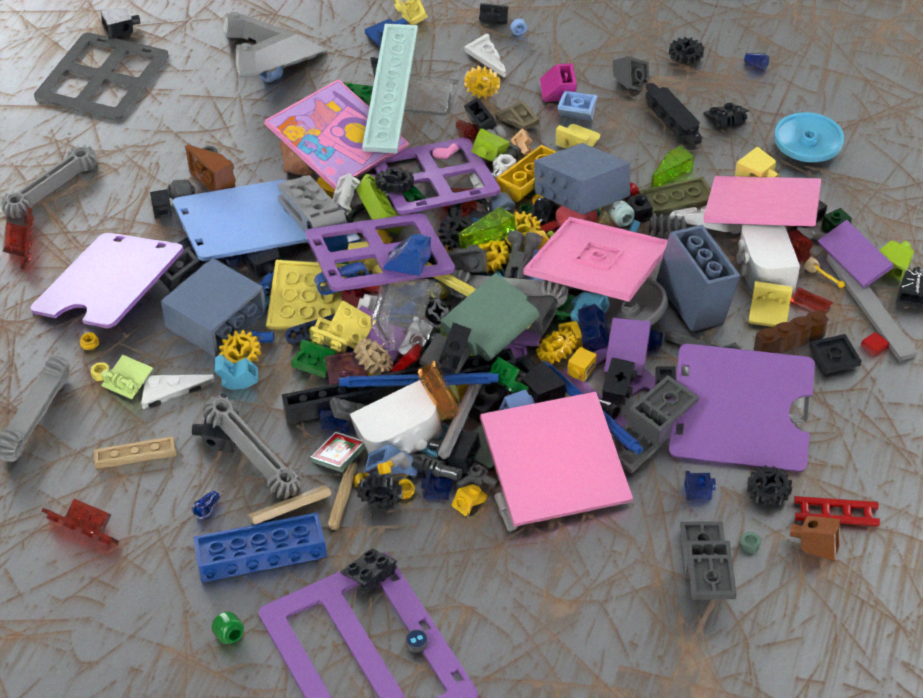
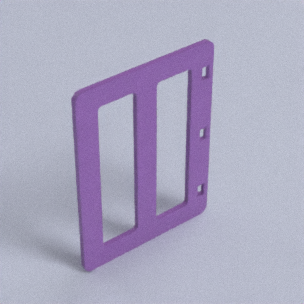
M397 567L395 575L399 580L392 582L390 577H388L385 581H380L381 584L379 585L409 632L416 629L424 631L420 623L426 621L430 629L424 631L428 637V645L422 653L446 690L444 694L436 698H478L476 687ZM341 571L270 602L259 609V617L305 698L332 697L288 623L287 618L316 604L324 606L378 698H406L342 594L360 585V583L342 575ZM458 672L463 680L456 682L452 675Z

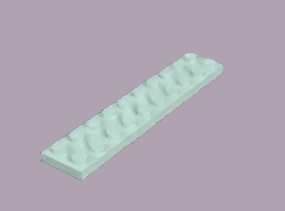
M385 24L362 146L363 151L398 152L418 25Z

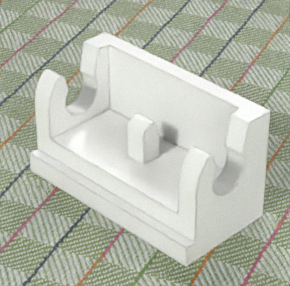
M350 173L339 177L332 198L338 206V210H342L345 217L348 215V212L351 213L350 204L357 185L361 183L358 179L351 176Z

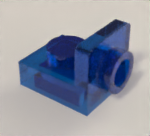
M332 410L320 411L321 429H340V433L345 435V430L349 428L348 420L334 418Z
M427 470V475L422 477L421 489H425V498L450 499L452 479L432 477V470Z

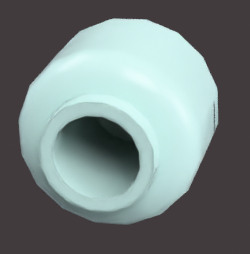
M621 200L611 205L608 215L617 226L625 227L632 223L635 212L629 204Z

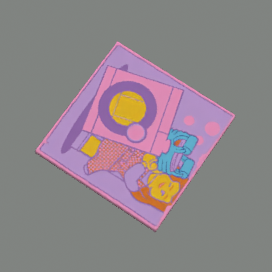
M339 79L269 117L264 123L333 189H336L339 177L350 173L351 176L357 178L409 145V142L400 135L397 153L363 151L362 146L370 107Z

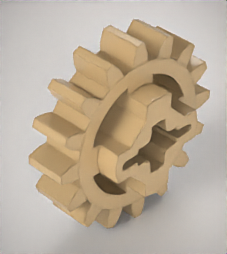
M363 338L355 346L354 353L357 354L355 358L359 359V364L364 365V370H369L372 375L374 373L376 375L385 374L392 369L393 362L390 361L392 357L388 355L387 350L383 349V345H379L376 340L372 342L370 338L367 340Z

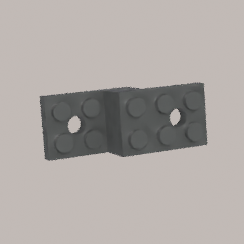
M667 375L630 407L627 424L622 428L639 442V445L643 447V451L637 455L633 451L625 450L624 447L626 446L613 435L612 439L622 468L632 474L668 442L671 436L672 425L698 402L699 397ZM666 398H673L675 401L669 402Z
M723 521L680 522L685 578L690 580L692 600L736 599L737 593L730 541H725ZM704 538L707 541H698V539ZM707 578H717L718 580L711 582Z

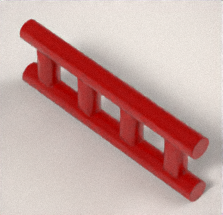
M794 496V504L801 505V513L795 512V521H805L807 516L840 519V524L880 526V518H873L872 510H878V502ZM809 505L822 506V514L809 513ZM830 507H843V516L830 515ZM851 508L864 509V517L851 516Z

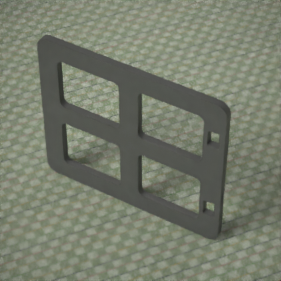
M84 33L36 90L34 98L36 101L115 120L122 119L168 59V51L121 39H109L107 36L94 33ZM90 44L114 49L100 68L74 62ZM127 53L153 58L139 77L113 72ZM66 73L91 78L75 98L51 92ZM105 82L131 87L116 107L90 102Z

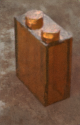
M436 360L418 369V378L434 406H436L442 419L446 417L450 419L457 415V411L460 410L459 401Z

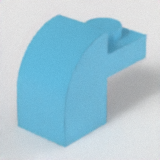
M594 292L579 294L571 301L574 308L571 312V320L577 321L579 328L583 329L589 317L603 318L610 307L608 297Z
M223 355L215 357V373L222 377L223 387L231 390L246 389L258 382V367L247 358L233 364Z

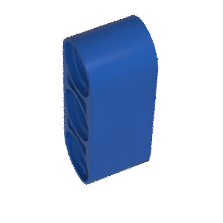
M355 262L337 268L341 277L353 278L370 275L365 264L362 262ZM359 271H364L361 275H356ZM323 272L315 276L314 283L321 295L339 292L331 290L328 283L325 286H320L322 282H327Z

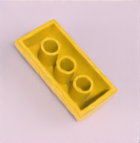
M540 145L499 175L495 180L500 187V193H507L514 202H519L535 189L534 160L556 153V151Z

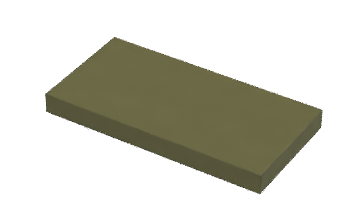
M704 177L642 189L639 190L638 195L646 194L653 207L652 215L656 213L657 217L660 214H671L675 210L706 206L711 189Z

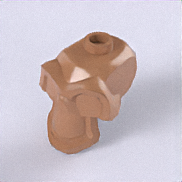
M283 141L280 142L282 159L284 161L283 171L285 173L301 176L315 173Z

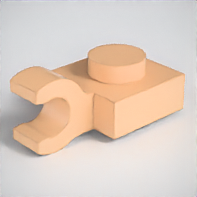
M523 128L510 139L513 145L519 147L520 153L528 155L533 151L529 146L532 140Z

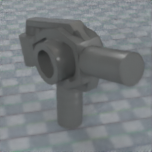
M475 462L472 463L468 472L464 473L466 477L456 482L458 489L472 482L478 485L486 483L494 488H497L500 484V481L489 476L487 468Z

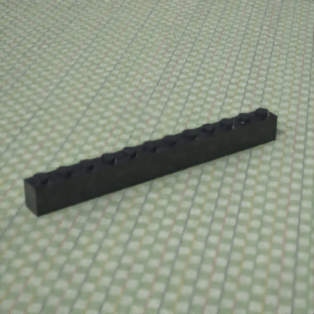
M511 348L503 349L490 361L485 360L479 354L469 356L459 373H488L498 357L516 367V360ZM419 366L380 375H422L439 373L425 366ZM339 383L281 395L287 424L333 415L329 403L332 398L344 399L367 406L406 386L347 388V386L339 387ZM426 385V386H427L428 390L431 392V391H433V390H436V389H438V388L444 387V386H446V385Z

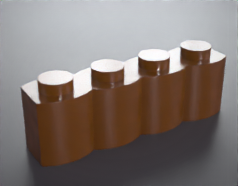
M819 310L810 312L806 316L796 317L790 322L779 323L773 328L762 329L756 333L754 351L782 353L791 350L793 347L806 345L809 341L820 340L826 336L829 319L823 311Z

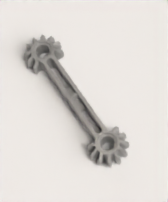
M86 145L71 148L65 159L18 192L6 193V197H3L1 201V208L4 214L13 219L16 217L21 219V216H27L28 212H31L33 205L81 171L87 172L88 169L93 170V166H96L97 162L95 151L91 146L86 147Z
M462 269L460 272L455 270L450 274L476 289L491 277L471 275L469 271L464 272ZM501 277L526 296L554 297L556 307H560L567 300L568 288L563 284L547 280L539 281ZM447 286L446 289L450 291L451 295H455L456 298L460 297L462 300L464 297L467 298V296Z
M54 356L46 361L39 379L8 427L4 428L0 433L1 460L16 462L18 457L21 456L26 441L58 390L62 389L63 385L66 384L70 373L68 360Z
M220 394L217 398L212 396L204 406L203 417L206 418L207 423H213V428L216 425L220 426L268 479L267 487L271 488L270 494L276 493L277 498L283 496L285 500L289 496L294 497L302 486V476L299 475V470H292V465L286 468L238 416V407L235 406L234 400L229 401L228 396L222 398Z

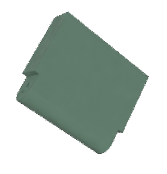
M494 273L440 321L443 332L447 335L453 322L472 329L466 348L472 350L471 354L474 356L479 354L485 360L490 361L536 321L540 314L528 302V297Z

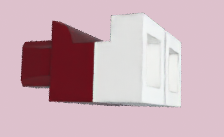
M344 290L341 301L343 300L357 309L363 305L375 314H383L381 311L385 307L387 296L371 294V292L365 290Z

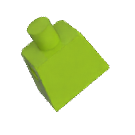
M481 128L471 152L493 162L500 154L504 155L507 152L510 141Z
M890 241L879 250L894 266L886 275L901 282L905 271L909 270L915 252L911 249L912 246L908 241H903L901 244Z

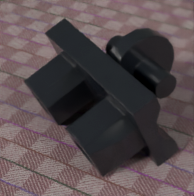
M480 3L479 20L507 23L509 6Z
M545 197L537 198L531 212L532 217L536 216L537 221H540V226L547 224L555 202L548 201Z

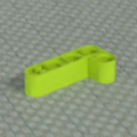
M369 174L364 175L360 185L356 187V191L372 220L407 215L396 212L384 191L382 192L381 189H377L375 177ZM405 226L386 228L384 230L401 234Z

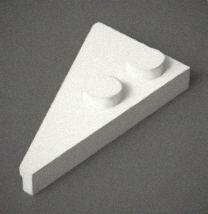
M485 34L465 46L467 54L487 67L492 68L493 71L502 77L507 76L505 66L501 63L500 56L489 39V34Z
M149 375L144 382L141 402L142 409L149 408L148 404L160 400L162 403L170 398H176L189 393V389L200 385L203 388L214 383V375Z

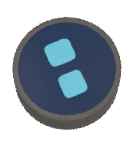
M416 629L406 635V647L410 651L417 653L426 649L428 637L424 631Z

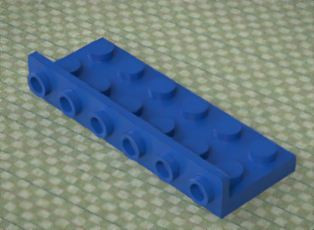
M318 512L193 537L201 582L327 557L326 544Z

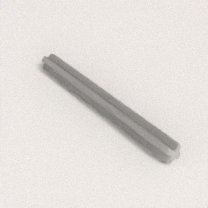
M469 384L438 451V455L442 459L450 456L482 384Z

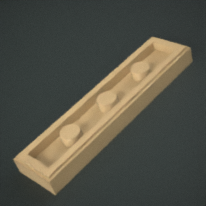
M174 436L93 450L96 469L177 456Z
M323 485L250 513L248 517L250 522L256 525L331 495L329 487Z

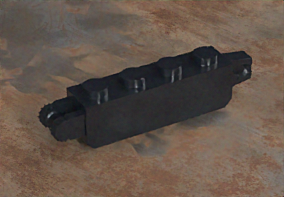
M648 83L646 85L648 92L645 94L648 107L654 111L657 117L665 123L666 127L682 143L689 142L693 146L702 143V136L699 133L700 122L668 88H659L654 83Z

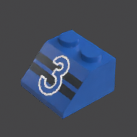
M412 234L394 247L383 269L420 276L431 256V237L422 234Z

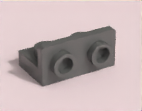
M469 245L466 249L454 248L451 252H447L449 257L452 258L455 270L459 272L461 269L464 272L469 271L471 275L487 272L486 250L479 248L478 245Z

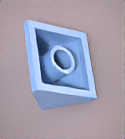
M564 90L558 104L559 115L593 121L597 95Z

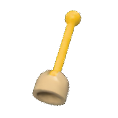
M810 257L805 263L804 269L810 273L818 271L835 282L839 288L845 286L844 281H839L820 269L817 259Z

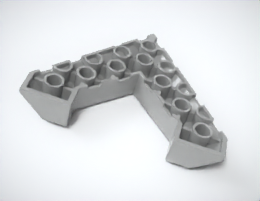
M238 12L226 13L223 27L227 38H244L247 40L252 38L257 43L255 45L248 43L236 45L235 64L240 77L261 76V72L270 73L276 71L279 66L285 68L303 60L314 58L317 54L327 53L325 48L288 30Z

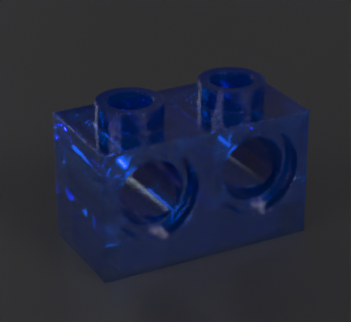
M596 304L579 309L582 342L593 352L607 347L609 336L606 314Z

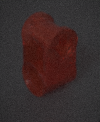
M795 229L788 233L797 260L799 262H807L811 257L810 249H812L813 243L798 229Z

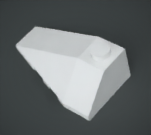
M706 206L700 210H697L696 207L675 210L670 214L671 220H673L675 215H677L678 221L684 216L687 224L703 225L705 228L730 232L731 234L740 233L743 225L705 223L704 213Z

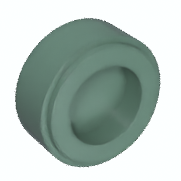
M746 532L741 535L739 546L746 553H755L760 549L761 538L754 532Z

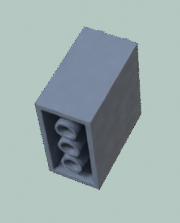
M584 143L534 160L535 193L581 215L630 196V163Z
M703 225L670 232L656 281L663 286L667 297L692 332L724 324L740 279V274Z
M213 258L161 300L166 328L215 357L221 352L219 346H224L222 340L229 339L228 334L234 336V331L241 333L242 330L246 331L266 314L263 286Z

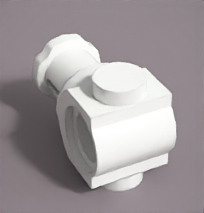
M500 154L493 161V172L491 173L494 179L516 164V159L508 154Z

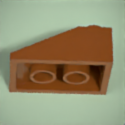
M192 145L185 146L189 172L210 192L235 187L234 165L231 160H228L222 154Z

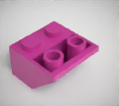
M573 63L556 64L539 78L543 102L560 101L564 90L576 92L577 83Z

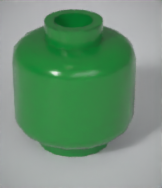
M230 611L217 615L211 626L214 635L224 644L237 642L244 632V624Z

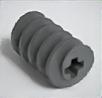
M653 213L650 218L648 235L653 230L654 236H657L660 231L661 236L664 237L665 233L668 232L669 237L670 232L686 229L685 217L682 216L680 221H678L677 215L671 220L669 214L664 219L663 214H660L659 218H657L656 213Z

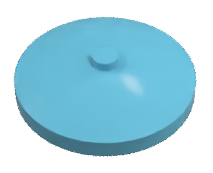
M800 112L788 115L778 122L775 128L774 140L777 147L793 159L804 162H822L839 154L844 143V133L834 120L824 115Z

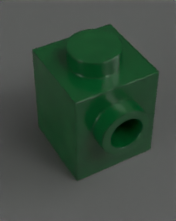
M839 208L823 216L821 229L825 233H829L846 220L851 223L852 218L842 208Z

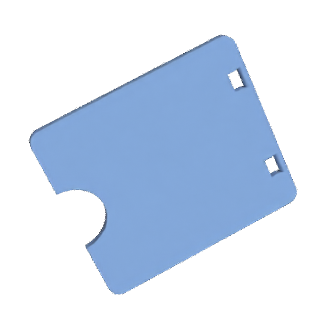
M281 179L175 198L173 206L198 259L207 261L212 258L218 259L308 242L306 233L285 212L283 206L278 202V195H282L278 190V184L287 180Z

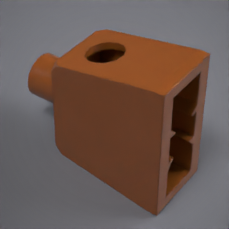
M807 516L803 526L792 524L790 536L801 539V549L803 551L835 561L840 548V519Z

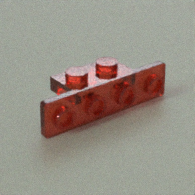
M28 208L23 226L9 222L5 226L3 252L21 256V269H24L26 263H30L32 253L29 252L33 242L30 240L33 234L31 226L34 222L32 208Z
M75 498L65 517L45 508L41 510V512L48 514L46 519L55 523L61 520L64 522L63 526L74 531L76 527L82 529L81 534L90 538L96 535L99 537L98 541L106 545H110L111 542L117 545L119 543L115 538L103 534L111 514Z

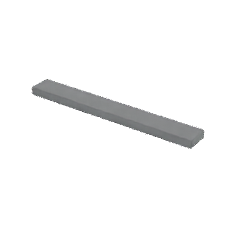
M828 255L826 261L839 279L844 281L845 287L880 336L889 342L888 347L898 361L916 357L917 351L869 286L865 289L862 288Z

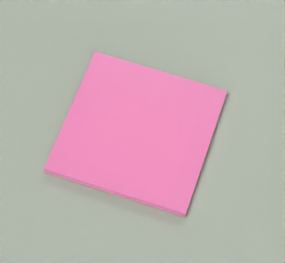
M715 176L704 213V222L816 226L821 179Z
M569 217L525 266L523 274L630 301L663 258L668 240Z
M596 392L480 415L514 527L632 502L633 497Z

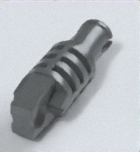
M411 455L413 458L411 466L417 468L421 473L437 478L447 477L457 482L461 479L462 469L449 466L445 461L427 455Z

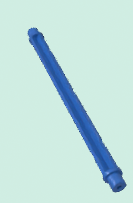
M543 361L566 383V393L570 397L584 394L552 364ZM603 411L610 433L630 451L637 455L642 453L643 447L639 445V442Z
M488 372L347 376L339 378V387L409 386L421 379L425 385L490 384L498 382V374H490Z

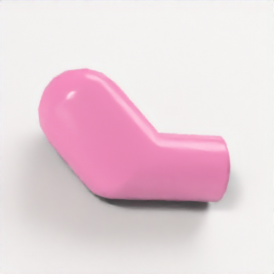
M453 143L448 148H436L432 154L434 158L446 160L457 152L459 148Z

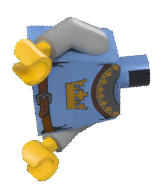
M387 444L369 453L364 473H358L353 478L355 487H358L361 479H365L366 476L373 477L375 474L378 477L385 475V478L393 477L392 481H399L405 477L413 480L418 470L411 466L412 456Z

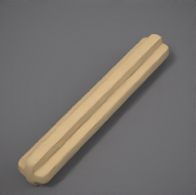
M351 462L344 471L328 521V528L330 530L336 531L339 529L354 482L353 478L358 469L355 462Z

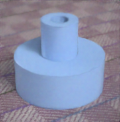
M515 19L511 23L510 29L514 35L521 36L527 31V25L523 19Z

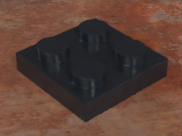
M846 334L810 342L809 348L825 374L861 366L862 360Z

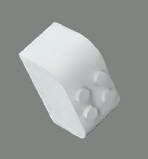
M743 224L736 259L737 263L741 265V275L745 277L748 287L754 291L755 281L790 286L793 287L792 293H794L800 265L785 225Z
M422 379L350 414L357 437L363 441L368 455L387 444L410 455L425 449L430 445L431 439H438L442 433V424L435 399Z

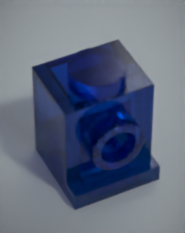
M686 471L684 480L686 499H711L712 491L716 490L715 478H711L710 473H690V471Z

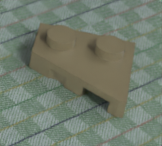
M524 100L495 113L497 120L518 129L528 130L540 124L539 119Z

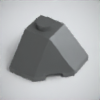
M630 56L613 60V75L627 89L637 92L641 91L643 83L649 79V62Z

